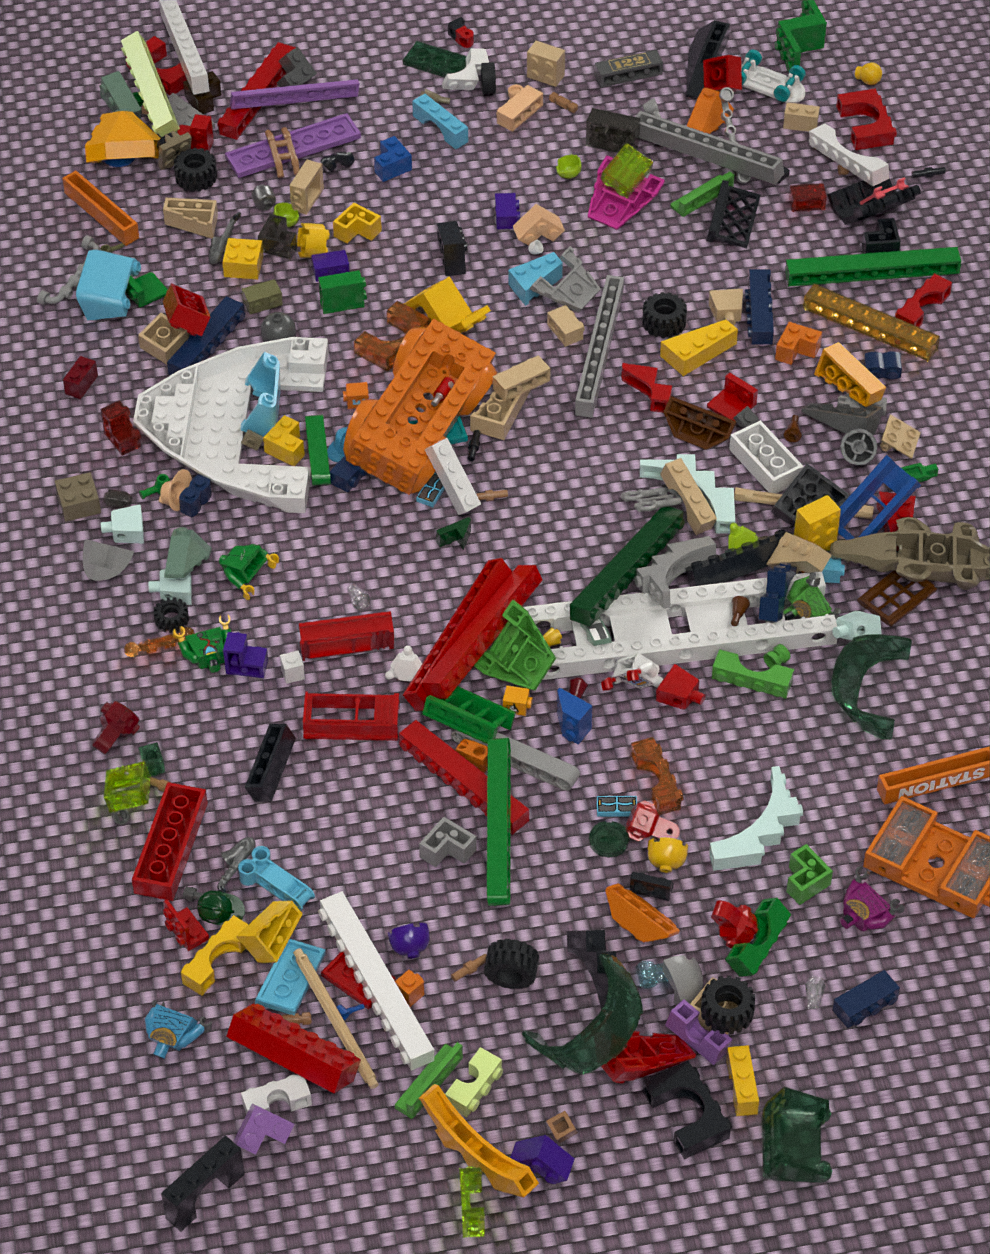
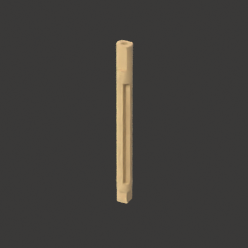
M736 487L734 500L775 505L783 494ZM864 505L854 517L872 519L874 507Z

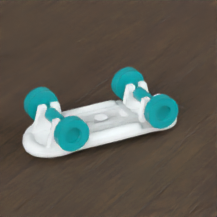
M751 49L747 52L745 60L741 65L742 87L785 103H799L804 99L805 88L800 81L804 79L806 72L801 66H792L789 70V75L786 76L765 67L757 66L762 61V55L757 50Z

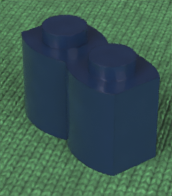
M899 352L865 353L864 366L877 379L901 378L902 364Z
M199 474L191 480L189 487L185 488L179 496L181 513L194 517L200 512L202 505L207 503L212 496L210 479Z

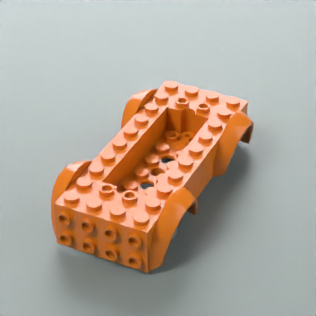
M434 318L427 328L415 327L410 329L402 340L393 367L394 378L380 399L363 400L352 415L344 441L343 451L346 456L345 460L354 466H360L368 474L376 476L401 492H405L408 495L419 492L435 473V469L424 449L446 439L459 416L469 415L481 401L493 383V376L498 374L492 364L496 352ZM444 377L452 378L455 384L444 401H440L437 406H433L431 402L435 398L434 391ZM430 393L433 395V399L427 400L423 394ZM416 408H422L424 412H419ZM414 417L418 423L410 424L408 418Z

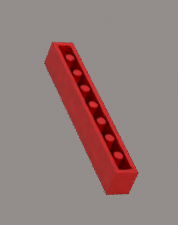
M278 42L271 49L270 54L264 58L261 66L256 69L255 74L249 78L248 83L241 91L276 88L278 86L276 82L287 74L279 60L296 47ZM262 106L240 109L228 107L217 123L219 135L238 140Z
M417 720L413 721L399 733V745L404 751L412 754L417 762H422L431 773L437 774L446 785L452 786L460 796L467 798L475 808H479L487 816V775ZM511 795V834L513 835L529 822V808Z

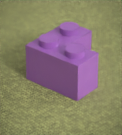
M252 1103L233 1142L256 1155L265 1135L285 1144L295 1124Z

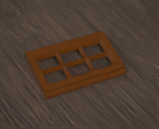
M894 570L860 596L857 602L873 615L880 616L882 622L892 627L937 591L934 584L928 580L917 582L924 588L914 595L907 589L916 582L911 581L903 587L897 582L902 576ZM893 584L900 591L894 596L889 597L883 591ZM904 592L911 599L901 606L894 599ZM880 594L887 601L877 608L871 601ZM891 603L898 609L888 616L881 609Z

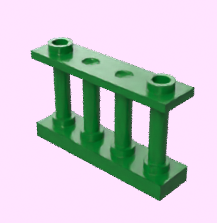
M459 686L455 688L447 699H438L431 695L426 697L422 715L488 744V739L496 738L499 726L511 730L516 712Z

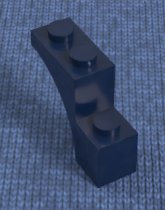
M780 562V564L768 570L766 594L760 597L759 620L778 622L783 618L787 591L797 571V567L791 566V563Z

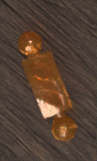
M184 627L185 634L183 637L185 640V636L195 634V632L190 627ZM172 634L139 642V644L128 642L124 646V653L128 657H135L139 651H146L147 654L158 651V647L165 646V649L174 647L179 640L174 638Z

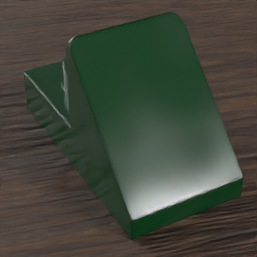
M467 517L436 530V542L439 547L457 541L464 550L471 533V518Z

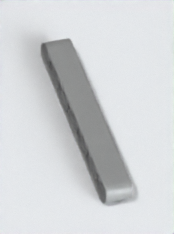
M454 729L451 733V738L458 744L463 739H468L488 747V744ZM497 732L495 739L509 737ZM509 738L512 768L562 790H571L580 776L578 768Z

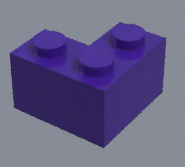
M228 632L223 649L226 674L264 678L268 664L267 648L248 646L247 634Z
M546 1135L515 1142L510 1156L511 1159L529 1166L533 1173H539L551 1184L568 1180L575 1159Z

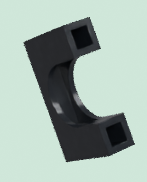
M689 1061L643 1081L642 1092L652 1108L676 1098H687L696 1102L702 1109L703 1115L699 1120L674 1132V1144L683 1159H687L730 1139L732 1129L730 1120L727 1117L724 1118L718 1101L712 1099L709 1087L706 1083H702L697 1068L695 1066L692 1067Z
M226 1135L161 1193L165 1218L180 1232L197 1218L195 1209L197 1197L212 1179L216 1177L227 1188H230L245 1175L241 1148Z

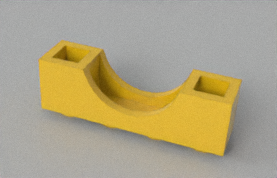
M234 915L229 921H225L219 932L210 937L207 945L197 951L194 959L184 965L181 970L182 984L203 996L215 982L214 970L211 967L214 960L221 954L227 952L242 953L246 949L236 936L248 924Z

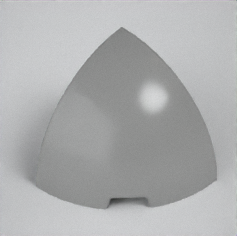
M85 539L83 547L84 572L91 580L101 581L113 578L127 567L134 551Z
M684 955L663 960L662 972L674 989V1004L677 1006L683 999L690 1004L703 989V975L697 960L694 957L688 960Z

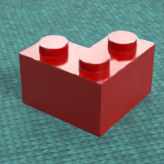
M195 114L191 126H179L180 129L177 133L180 136L187 132L191 135V149L202 148L204 151L211 150L214 142L211 116Z

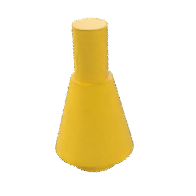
M551 627L543 635L549 647L561 644L560 639H562V635L557 628L554 630Z

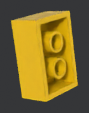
M828 495L797 509L794 535L818 545L825 551L830 550L831 544L837 541L841 509Z

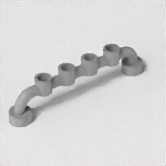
M725 87L719 93L723 109L721 119L726 124L724 134L729 138V141L739 144L736 142V128L733 126L731 119L733 113L728 105V102L734 96V92L731 88ZM736 171V178L739 183L746 184L751 179V176Z
M86 235L83 238L82 248L86 250L91 248L93 250H100L93 237ZM85 261L83 264H79L76 273L69 277L68 283L60 288L57 296L50 297L49 292L41 290L37 297V303L45 306L47 303L57 304L64 298L70 299L73 295V286L76 288L78 286Z

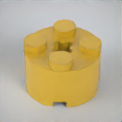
M301 223L300 225L303 227L299 228L297 233V247L301 248V252H298L299 257L311 258V255L327 253L326 243L330 236L329 230H326L323 224Z

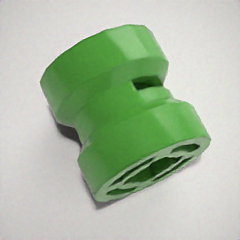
M778 644L773 648V651L767 652L763 659L766 665L772 668L775 664L781 666V663H786L791 658V655L784 645Z

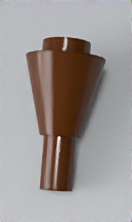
M797 415L792 416L791 422L784 432V438L788 442H798L802 437L798 424L799 417Z
M735 596L732 599V626H738L740 618L750 607V601L744 596Z

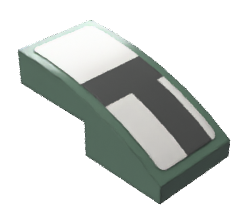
M601 618L590 627L580 623V626L587 633V640L593 646L612 643L610 634Z

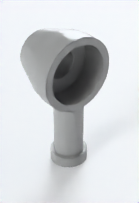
M655 98L648 100L642 105L645 113L661 118Z

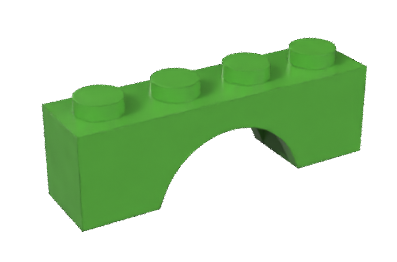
M720 649L712 669V679L782 698H787L794 675V669L776 664L766 671H751L740 663L738 654Z

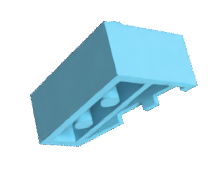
M555 252L511 268L508 270V285L526 306L533 297L537 298L540 295L530 289L532 284L540 276L551 285L555 284L562 278L563 262Z

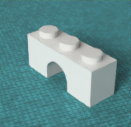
M296 1074L279 1081H271L264 1086L249 1088L241 1093L242 1104L246 1114L252 1103L269 1112V1106L277 1100L287 1102L291 1112L312 1105L311 1093L305 1078Z

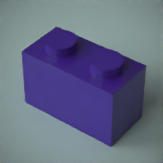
M495 193L497 230L514 229L513 225L520 219V211H517L519 210V200H516L515 193Z
M345 250L311 255L312 270L316 282H318V277L350 272Z

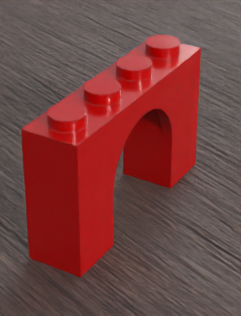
M156 36L146 41L154 64L167 56L165 42ZM181 63L168 69L156 68L164 90L168 95L176 94L184 89L183 82L187 81Z
M876 88L837 94L836 108L841 118L866 115L875 120L871 124L852 127L850 140L855 150L894 144V138L897 136L896 128L892 126L891 117L887 115L886 106H883L881 95H878Z

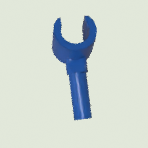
M342 1004L337 1006L344 1021L353 1012L365 1008L364 1004L348 1009Z

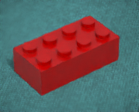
M171 283L162 301L170 325L176 329L183 328L193 336H202L211 318L204 297Z

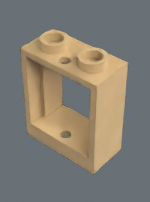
M306 160L289 185L292 208L295 211L298 210V213L307 215L324 190L321 163Z

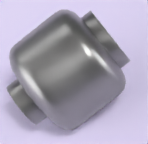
M263 184L254 188L251 196L256 208L260 210L272 208L276 202L272 188Z

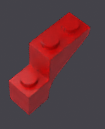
M622 363L621 380L649 397L651 401L650 411L663 413L670 396H672V385L657 384L658 368Z

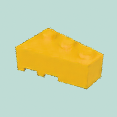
M273 901L236 937L258 963H276L303 913L293 901Z

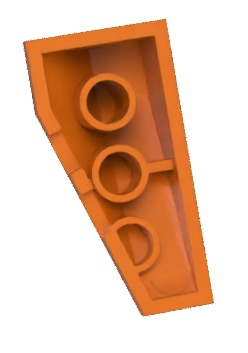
M708 88L702 89L687 127L710 134L713 131L716 132L722 123L725 124V121L721 119L723 109L719 91ZM728 102L729 109H730V110L732 111V113H733L734 108H733L732 105Z

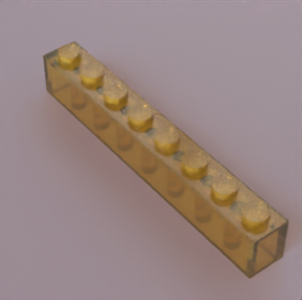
M813 284L804 296L803 309L928 362L938 349L939 335L819 285Z

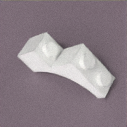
M470 48L465 58L466 68L457 73L447 74L442 82L443 89L474 90L479 81L478 75H481V63H489L486 49Z

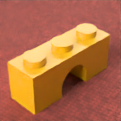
M749 1045L727 1047L726 1063L729 1079H732L733 1102L736 1116L758 1114L759 1097Z

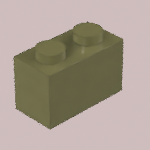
M275 279L242 288L243 302L250 315L283 305L282 292Z

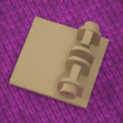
M890 414L881 439V449L888 451L894 448L912 459L921 432Z

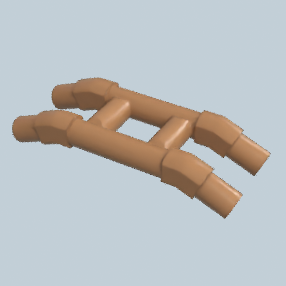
M286 127L281 129L284 140L275 141L274 135L270 130L265 131L278 178L284 177L281 160L291 159L294 175H297L300 170L291 134ZM287 146L288 153H278L277 148Z

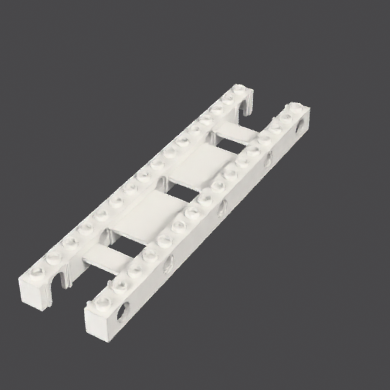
M815 572V579L821 578L818 588L823 596H825L826 584L822 572ZM810 573L796 574L789 585L787 595L794 581L807 577ZM767 578L670 589L671 608L663 609L650 593L619 595L618 599L614 600L609 608L600 615L603 623L611 626L614 642L593 646L587 640V633L580 626V623L570 620V603L572 601L524 607L535 624L541 621L550 622V628L553 627L554 630L557 628L559 632H574L576 646L565 648L560 646V648L551 649L556 657L552 666H558L559 669L555 672H547L543 680L615 671L618 659L635 653H639L658 666L716 659L719 649L742 656L773 651V648L778 644L784 645L788 650L837 644V638L834 637L832 632L833 628L837 627L834 615L825 614V616L802 617V619L785 621L783 614V618L778 622L765 620L766 623L748 625L744 613L740 618L738 626H732V599L735 596H744L750 601V607L760 608V597L766 594ZM787 595L784 605L791 604L787 599ZM668 617H687L690 632L672 634ZM817 633L825 634L821 639H812V636Z

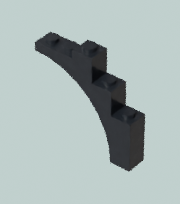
M605 930L566 931L567 952L574 953L582 960L594 982L601 1007L604 1038L627 1037L625 994H628L627 972H617L616 951H606Z

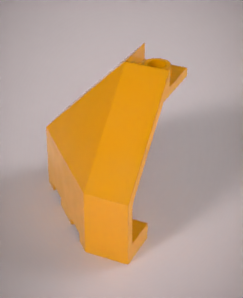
M118 111L102 114L100 117L101 122L95 126L91 133V140L85 144L87 163H102V160L158 159L159 151L156 145L161 138L133 112Z

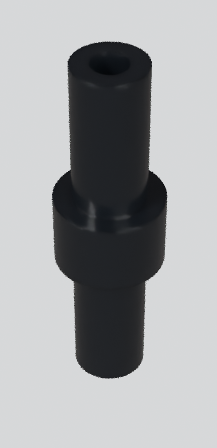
M927 167L924 170L912 171L911 175L912 178L924 176L929 178L933 177V175L945 174L946 168Z
M474 430L472 439L469 441L467 457L469 461L475 460L476 452L479 450L481 434L479 430Z

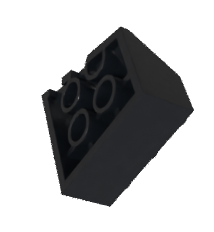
M806 464L776 502L771 512L784 522L795 526L797 509L826 495L839 506L850 495L812 466Z

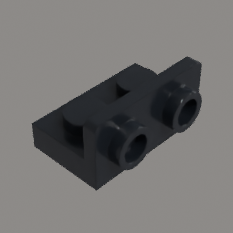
M632 872L630 891L653 898L670 900L674 887L672 880L650 876L645 873Z

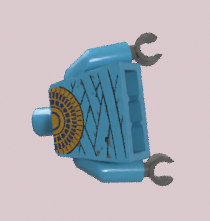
M153 1000V1008L150 1009L145 1017L148 1038L157 1043L153 1054L165 1059L169 1048L180 1051L195 1041L200 1035L210 1032L212 1029V1021L209 1024H204L205 1017H201L200 1023L197 1024L198 1021L193 1017L166 1008L165 1002L162 1005H158L156 1000Z

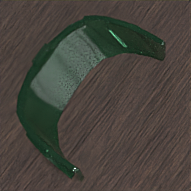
M867 634L853 637V640L843 647L833 669L832 691L836 702L853 722H857L864 731L882 739H892L895 720L859 710L857 702L860 687L867 670L877 663L886 660H908L912 645V639L883 634Z
M602 953L599 956L606 971L609 984L606 1003L592 1022L573 1040L563 1046H549L539 1033L523 1031L521 1033L526 1038L524 1041L562 1069L567 1068L579 1074L596 1070L612 1058H616L627 1047V1042L638 1026L640 1016L643 1014L641 997L630 973L619 959L612 955Z

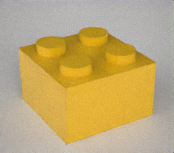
M228 238L223 258L224 277L258 280L264 256L262 240Z

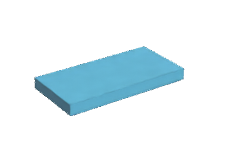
M289 939L281 956L273 964L255 999V1004L295 1016L310 985L297 964L293 952L301 948L317 972L326 954V949Z

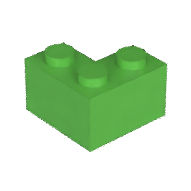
M807 844L791 853L789 869L794 874L788 877L786 892L801 905L831 885L833 871Z

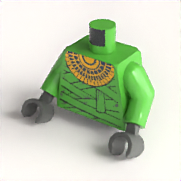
M811 572L809 576L794 581L787 595L791 606L783 611L788 620L797 615L801 619L802 617L825 616V614L834 615L835 619L841 617L838 616L841 613L840 608H835L831 612L832 608L818 588L821 578L815 579V572Z

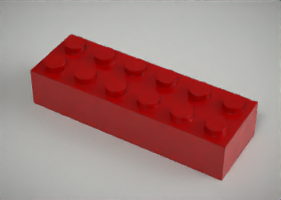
M167 782L132 877L134 894L168 899L170 901L174 900L208 804L206 789Z
M253 1003L233 1014L226 1035L229 1039L334 1094L354 1082L361 1061L354 1053L337 1047L331 1041L319 1038L316 1033L302 1029L299 1024L283 1019L280 1014L272 1013L260 1004Z

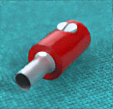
M444 377L434 391L435 398L431 402L433 406H437L440 401H444L455 384L452 378Z

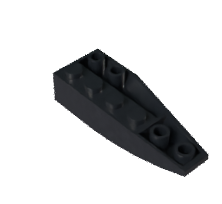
M714 20L698 29L689 49L686 97L698 99L704 88L703 60L722 56L729 40V23Z

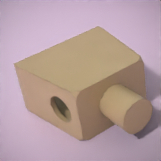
M743 289L709 291V306L716 322L726 319L732 325H735L737 321L741 320Z

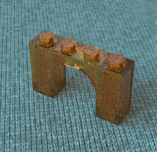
M396 301L387 310V323L403 331L405 335L412 328H427L431 323V318L399 301ZM364 331L354 340V354L388 372L394 367L398 349L405 335L394 341H385Z

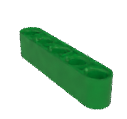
M323 414L305 416L312 486L329 485L331 480Z

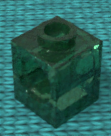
M158 742L138 747L140 761L146 777L156 776L165 772L164 760Z

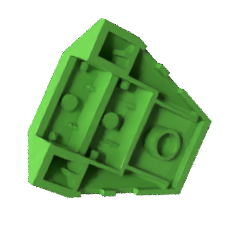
M512 600L502 615L508 622L490 650L487 649L474 666L485 675L535 691L556 660V657L529 612L515 600Z

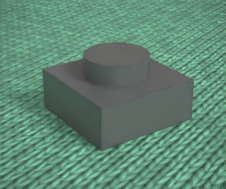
M748 406L733 418L742 429L759 420Z

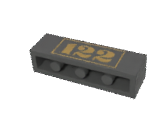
M653 50L596 62L594 76L600 88L659 76L663 74V61L658 51Z

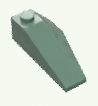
M185 527L174 529L171 535L164 578L186 577L193 571L195 565L200 566L202 560L210 558L212 548L193 530H188Z

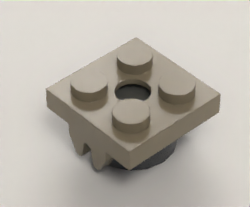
M171 131L158 141L156 147L159 151L158 166L161 170L174 166L176 156L180 155V152L186 151V149H191L192 137L188 132L180 136L178 133Z

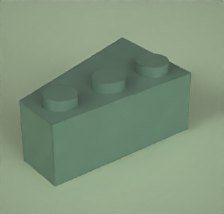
M120 71L101 77V85H99L100 96L111 111H130L141 119L142 109Z

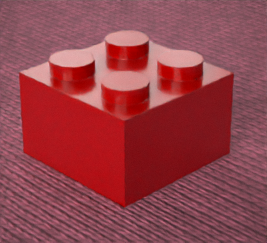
M724 55L703 60L704 88L719 92L725 87L731 88L733 92L742 90L741 57Z

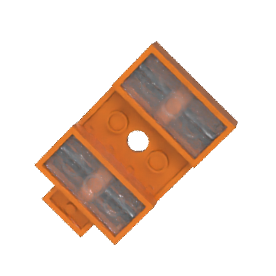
M901 796L867 849L863 867L975 919L983 904L990 907V836L974 830L971 837L936 822L938 812ZM939 857L943 860L944 865L941 868H934L929 864V859Z

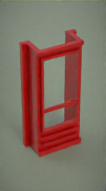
M391 611L299 623L302 661H305V658L312 659L372 651L373 649L379 650V648L385 649V647L394 649V628Z
M305 691L303 739L398 741L399 693H394V695L318 694ZM312 708L355 709V720L311 719ZM359 709H375L374 720H358Z

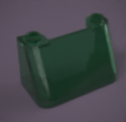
M783 1087L765 1103L762 1113L763 1177L765 1179L785 1182L824 1183L831 1178L832 1168L830 1163L824 1160L821 1161V1126L829 1121L831 1116L829 1100Z

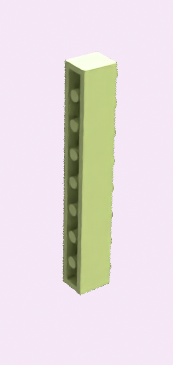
M136 31L121 40L123 45L121 49L127 57L125 59L127 64L132 68L130 69L132 76L136 78L134 83L140 89L138 93L141 99L145 101L143 106L149 112L147 116L151 123H153L152 129L156 134L159 133L163 137L171 131H178L180 127L147 44L140 33Z

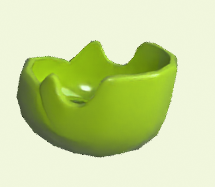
M569 154L558 159L556 170L561 178L572 179L581 172V160L577 155Z
M278 203L274 206L273 219L279 226L284 228L295 226L299 221L298 210H293L290 203Z

